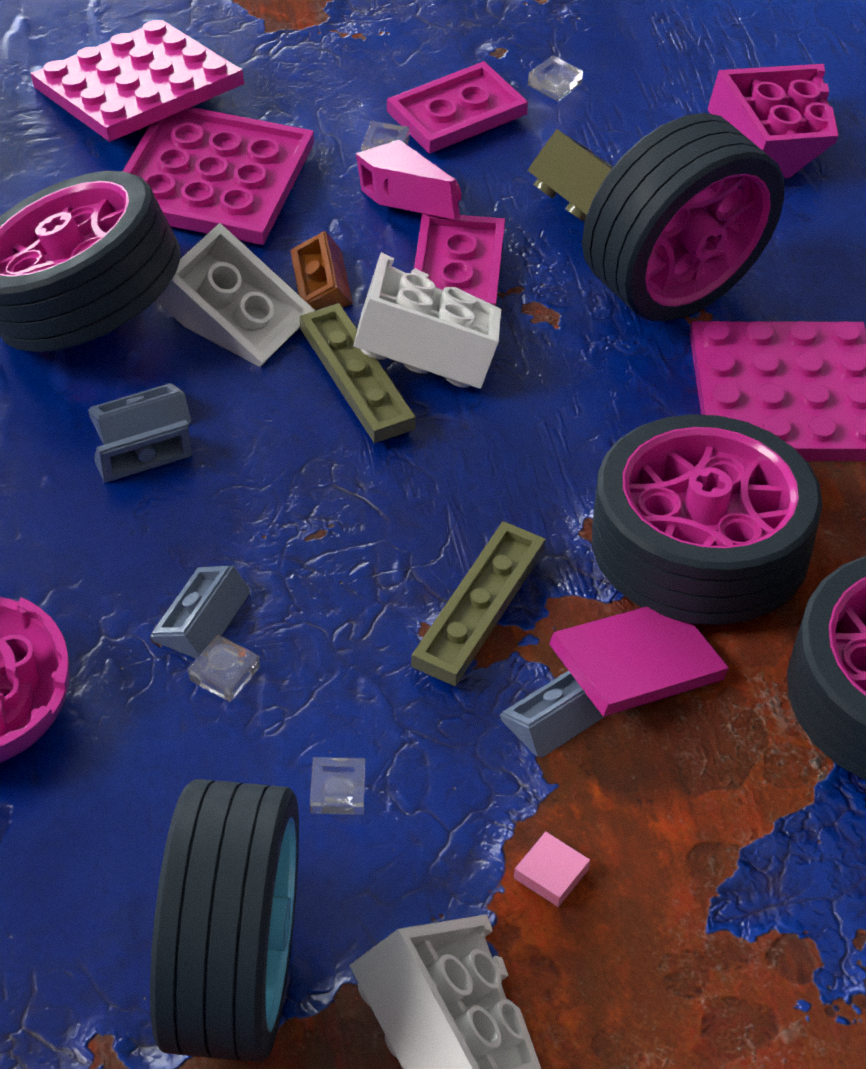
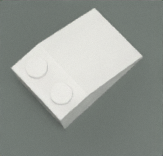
M221 223L180 259L175 276L165 291L156 299L184 327L259 367L300 328L299 316L315 311Z

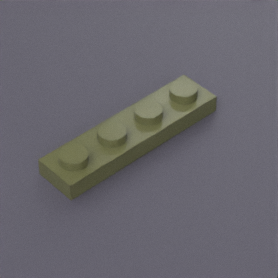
M339 303L299 316L301 331L374 443L415 430V415L378 360L365 355L361 349L353 347L357 329Z
M502 521L412 653L411 667L456 687L545 550L546 539Z

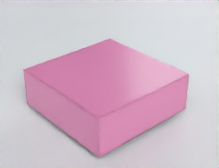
M545 832L516 866L514 879L559 907L589 870L590 859L548 832Z

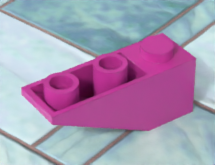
M401 140L356 153L361 191L379 205L453 220L460 218L458 202L461 201V189L457 180Z

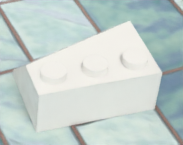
M381 252L361 313L353 347L361 349L365 355L375 359L389 358L401 362L406 368L417 373L431 372L443 376L448 382L459 387L473 386L481 389L499 342L501 309L456 287H445L444 290L435 287V284L428 279V274L416 268L411 273H405L392 267L394 258Z
M487 915L397 929L349 965L358 981L361 997L372 1008L385 1033L388 1049L399 1060L403 1069H541L521 1010L513 1002L506 999L501 982L508 977V973L502 957L494 956L492 958L485 937L493 932Z

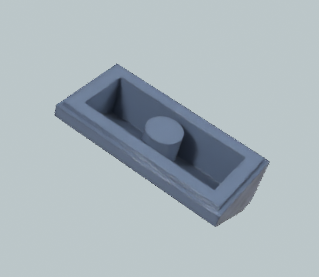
M172 383L92 406L88 409L89 416L103 445L186 420L188 425L191 423L185 393Z
M183 420L98 446L94 459L104 483L192 456L188 422Z
M234 566L198 567L150 636L151 639L158 644L188 656L205 659L248 597L249 587Z
M569 670L500 714L501 720L539 758H543L604 718Z

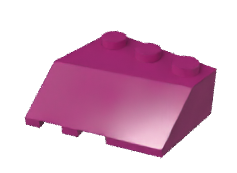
M824 64L718 71L707 110L710 114L722 116L776 161L784 178H790L835 144L838 138L833 107L828 105L827 100L829 87L823 80L825 74Z

